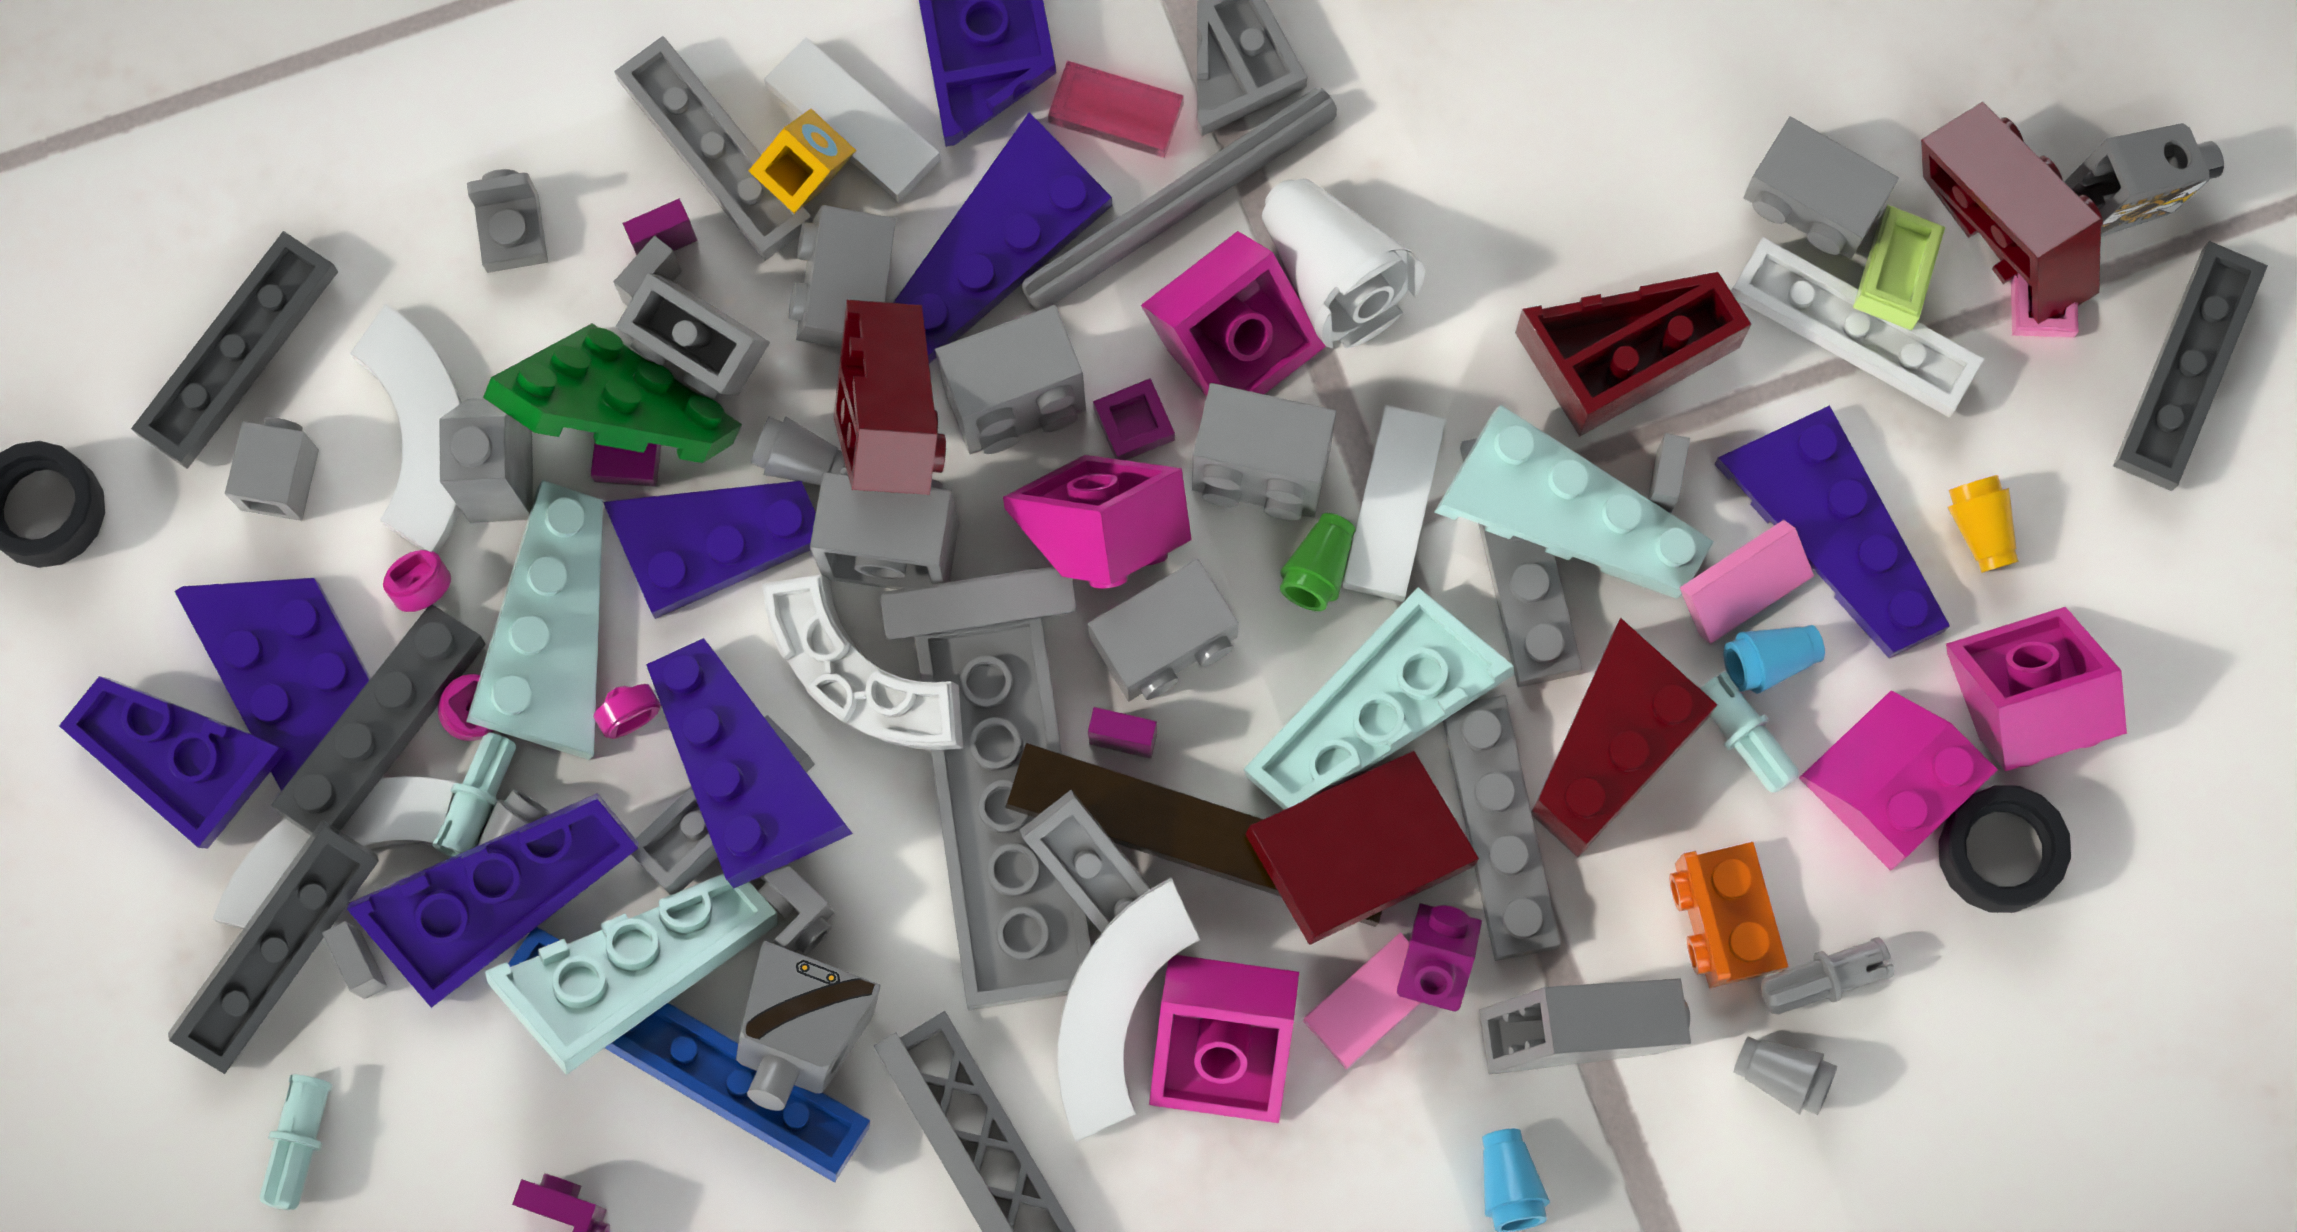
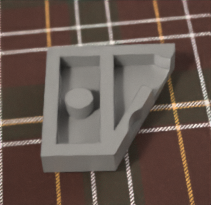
M1266 0L1197 1V129L1201 136L1307 87L1308 77Z

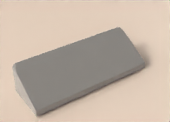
M1053 566L885 591L880 595L884 631L887 639L890 640L1074 612L1077 608L1072 578L1062 577Z

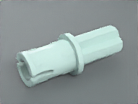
M1726 671L1720 673L1718 677L1715 676L1700 688L1718 704L1710 717L1727 739L1724 746L1727 750L1736 748L1768 791L1772 793L1778 792L1797 778L1799 775L1797 767L1765 727L1769 721L1768 717L1765 714L1761 716L1757 714L1740 693Z
M491 732L483 736L463 784L455 783L451 788L454 798L445 821L441 825L438 835L432 844L436 850L454 857L477 846L486 822H488L498 801L495 796L514 755L516 745L513 741Z
M298 1074L290 1075L288 1081L290 1084L277 1131H270L268 1139L274 1141L259 1196L262 1203L283 1210H294L299 1205L313 1150H321L322 1143L316 1139L328 1093L332 1088L330 1082Z

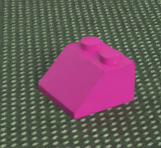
M1239 231L1235 232L1141 305L1167 351L1206 397L1210 383L1266 394L1326 347L1317 336L1300 299L1274 253Z
M1083 455L1003 496L1005 510L1062 577L1089 581L1090 586L1094 588L1104 589L1120 586L1127 582L1128 575L1144 566L1155 565L1165 561L1168 558L1169 552L1192 540L1182 468Z
M2066 607L1946 643L1947 655L1978 737L2005 772L2018 767L2032 766L2041 760L2079 748L2092 747L2101 741L2127 734L2122 671Z
M1891 690L1809 767L1799 779L1891 871L1908 857L1998 769L1952 723Z
M1183 955L1173 956L1168 961L1161 1001L1149 1105L1279 1123L1294 1024L1299 972Z

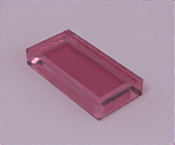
M1067 60L1048 113V121L1050 124L1165 158L1184 104V95Z

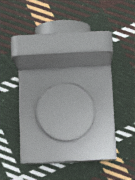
M501 169L483 175L482 180L468 182V196L475 207L482 265L486 272L548 263L539 195L529 174L518 173L510 169Z
M787 864L761 876L765 885L758 892L785 919L793 911L799 914L773 942L775 945L794 952L800 950L806 955L831 930L832 926L827 920L834 914V911L829 903Z

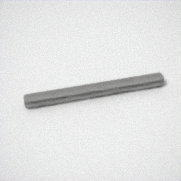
M1315 88L1026 278L1022 283V288L1027 300L1039 311L1052 306L1333 121L1337 115V107L1333 99L1323 88Z

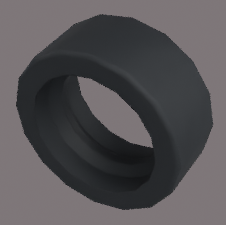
M43 441L15 444L0 452V550L17 563L37 568L62 565L82 554L98 536L105 516L104 491L93 471L64 447ZM51 470L59 472L69 480L75 491V502L70 516L58 530L44 538L31 540L19 537L10 530L4 519V506L8 494L21 479L35 471Z
M1994 785L1972 794L1946 819L1938 841L1939 865L1949 886L1966 903L1990 913H2015L2037 904L2061 883L2071 860L2070 833L2061 813L2041 794L2016 785ZM1993 812H2010L2022 817L2035 829L2042 843V860L2037 872L2027 882L2015 887L1997 886L1985 881L1973 870L1967 857L1966 841L1971 827L1981 817Z

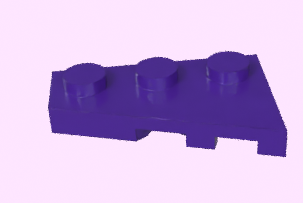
M802 481L603 502L644 598L655 619L811 550L810 543L816 512Z
M101 676L95 680L59 725L61 729L196 847L205 849L212 845L288 751L286 747L116 680Z

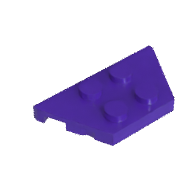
M919 0L946 147L956 145L1056 74V64L1043 0Z
M315 578L182 586L174 592L250 734L288 748V751L271 770L276 783L282 791L369 682L371 677L321 585Z

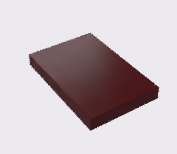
M1414 750L1249 826L1245 834L1309 945L1473 868L1479 860V857Z

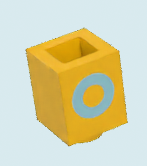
M809 109L782 129L748 171L795 214L825 189L857 150L813 109Z

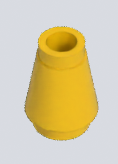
M1994 475L1948 490L1953 505L1947 508L1975 560L1978 561L1981 573L2019 562L2015 550L2017 547L2009 488H2002L1999 476Z

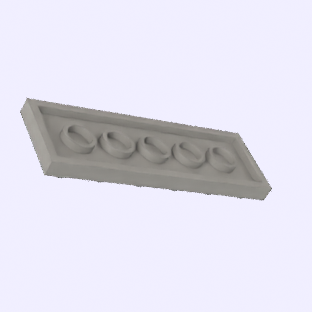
M1042 618L915 636L921 682L952 681L959 685L963 748L931 749L967 1008L968 1010L1066 996L1079 965L1082 964L1091 949L1086 914L1022 838L1020 829L1035 817L1005 808L1026 743L1062 754Z

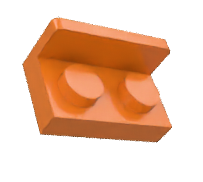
M1754 842L1699 855L1696 851L1682 854L1675 863L1677 872L1670 873L1669 875L1670 887L1678 911H1688L1694 935L1687 936L1689 958L1697 975L1705 973L1709 989L1786 970L1789 966Z

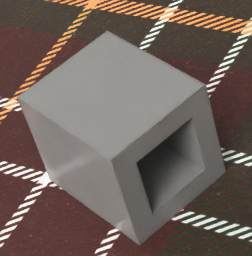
M273 417L265 418L264 425L242 421L225 490V495L241 511L302 521L319 449L306 433L302 431L303 427L289 420Z

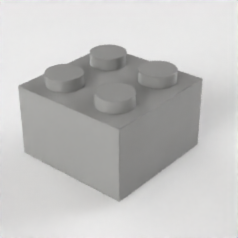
M1056 305L935 349L943 388L969 454L982 449L985 454L1004 451L1018 443V436L1041 427L1044 432L1063 429L1078 419L1077 414L1086 411L1083 372Z
M1210 383L1193 452L1192 490L1203 493L1202 498L1219 506L1237 507L1239 502L1242 501L1264 506L1266 514L1282 520L1298 521L1301 519V515L1315 518L1331 450L1336 410Z
M846 467L841 469L840 474L823 472L810 543L811 551L821 575L833 581L897 590L950 582L959 528L952 491L942 489L943 484L934 479L931 482L930 495L852 490Z

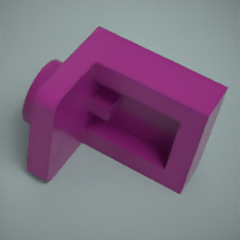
M1419 903L1406 958L1397 986V994L1400 997L1442 1009L1458 1011L1461 1007L1475 960L1482 920L1469 917L1464 911L1456 907L1447 905L1433 907Z
M544 1173L540 1185L521 1179L512 1205L574 1227L572 1232H610V1224L603 1222L607 1209L578 1199L581 1185Z

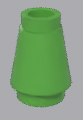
M1323 513L1318 523L1314 525L1280 571L1283 579L1280 591L1289 601L1308 610L1324 611L1329 602L1338 599L1352 545V538L1356 531L1354 525L1337 514Z

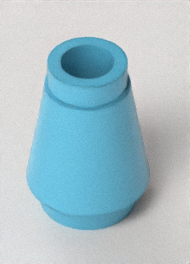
M1808 625L1805 627L1740 632L1737 634L1735 641L1725 644L1723 657L1726 671L1739 691L1751 690L1759 694L1811 667L1813 664L1822 662L1825 657V647L1817 628L1813 625Z
M1515 1128L1502 1129L1484 1135L1482 1142L1484 1146L1485 1216L1493 1219L1495 1231H1520L1546 1222L1545 1207L1550 1203V1200L1527 1146L1523 1142L1521 1130Z

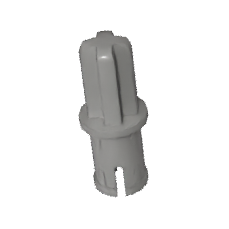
M1876 937L1869 942L1831 955H1827L1824 951L1817 952L1813 956L1814 961L1765 977L1761 981V993L1769 1011L1772 1014H1781L1828 998L1831 1002L1840 1001L1842 993L1883 978L1893 977L1894 966L1892 963L1884 965L1883 961L1891 959V955L1880 937Z

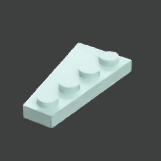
M1502 405L1491 415L1434 512L1453 520L1460 516L1485 525V531L1507 539L1516 536L1546 547V553L1566 560L1575 557L1598 565L1601 572L1676 599L1682 595L1679 587L1694 578L1714 542Z
M544 480L539 484L466 722L588 760L594 756L595 719L593 715L596 711L602 499Z
M1418 587L1244 768L1246 777L1285 810L1357 777L1515 675L1514 666Z
M721 874L660 899L659 907L632 918H628L626 914L601 923L602 930L568 944L565 939L542 947L538 949L539 956L510 967L508 962L488 969L485 971L487 983L567 1075L778 925L777 912L750 882L734 889L728 883L724 874Z

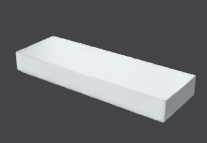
M807 37L764 78L766 87L796 114L801 116L809 109H813L857 151L849 160L897 202H900L941 160L940 152Z
M1385 405L1342 588L1404 602L1447 419Z

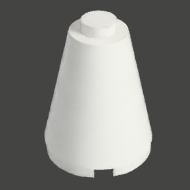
M1308 179L1285 180L1276 185L1267 195L1266 205L1262 212V220L1317 336L1326 347L1333 348V341H1340L1346 349L1356 347L1371 340L1391 326L1403 314L1397 303L1408 290L1414 297L1417 296L1424 282L1425 268L1415 254Z

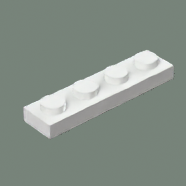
M1762 237L1731 290L1737 301L1949 418L1957 408L1984 360L1979 355L1919 322L1915 324L1911 331L1853 308L1858 292L1857 288Z

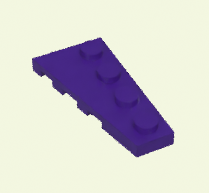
M1030 112L893 302L922 305L929 364L937 358L936 348L958 340L1016 290L1026 278L1038 271L1112 207V197Z
M1830 405L1717 458L1714 465L1729 481L1733 479L1752 500L1750 505L1767 524L1771 522L1773 525H1776L1785 520L1796 528L1811 569H1814L1834 591V598L1888 658L1945 632L1950 627Z
M704 638L646 664L724 876L734 889L853 834Z
M596 793L356 899L348 904L347 910L432 1008L639 848V842L602 797Z

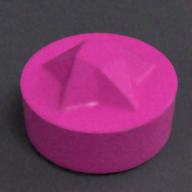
M418 550L402 556L390 566L383 580V588L399 610L415 612L431 606L445 594L451 582V574L437 553Z
M468 674L454 679L440 696L438 702L439 720L444 729L457 739L477 741L481 740L487 733L494 731L466 722L480 675Z
M640 684L633 687L620 686L607 694L605 702L595 711L593 718L606 738L615 739L632 733L651 721L658 714L661 704L649 684Z

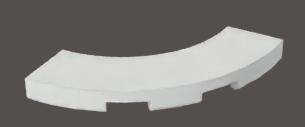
M385 304L350 352L352 358L366 368L385 388L394 405L401 428L402 463L395 492L380 521L385 527L420 549L429 552L433 551L438 554L448 539L460 511V508L440 483L439 419L460 405L462 401L448 370L431 344L404 316Z
M814 575L762 584L765 609L778 649L782 657L789 662L795 675L806 687V692L824 709L842 722L870 736L892 744L932 750L963 748L959 685L952 681L919 682L904 679L882 670L859 651L843 628L835 610L829 578L823 575Z
M412 776L381 778L340 831L369 850L395 844H424L432 846L454 798L451 788L456 782ZM285 818L272 828L254 846L234 872L221 896L213 920L244 929L311 835Z
M1172 877L1149 889L1131 902L1106 926L1104 932L1089 950L1082 964L1079 965L1069 988L1062 1011L1058 1038V1076L1066 1118L1076 1142L1136 1115L1129 1096L1124 1073V1045L1131 1014L1146 985L1157 971L1177 953L1200 940Z

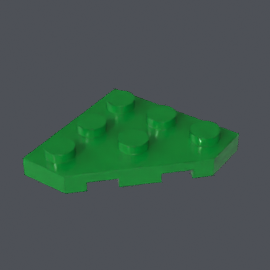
M593 323L492 376L483 396L485 400L534 433L560 437L564 427L593 432L595 444L644 453L648 443L678 448L676 452L679 459L698 463L706 462L733 445L742 427L740 422L724 412V409L718 402L709 397L698 395L674 379L672 373L666 367L646 360L625 346L617 334L605 328L597 327Z

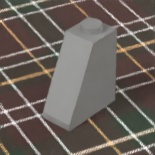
M484 398L465 400L439 419L440 483L470 523L528 520L533 505L532 431Z
M1681 978L1543 987L1479 1009L1488 1074L1654 1055L1691 1044L1689 1033L1690 1010L1684 999Z

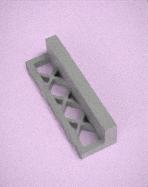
M943 1011L902 1037H899L897 1032L874 1045L875 1050L982 1232H1014L1020 1203L1047 1209L1060 1232H1076L946 1011ZM942 1031L954 1051L948 1079L920 1073L908 1051ZM960 1063L973 1085L956 1082ZM928 1084L945 1088L941 1106ZM953 1090L982 1098L988 1109L981 1136L953 1129L947 1118ZM993 1120H995L1007 1142L989 1138ZM960 1140L978 1144L974 1163ZM987 1146L1015 1154L1021 1164L1015 1192L986 1185L980 1175ZM1027 1176L1041 1199L1022 1195ZM993 1196L1012 1201L1008 1219H1006Z

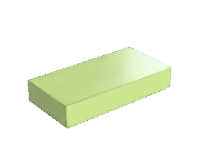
M1887 205L1877 225L1853 308L1912 331L1920 318L1945 227Z

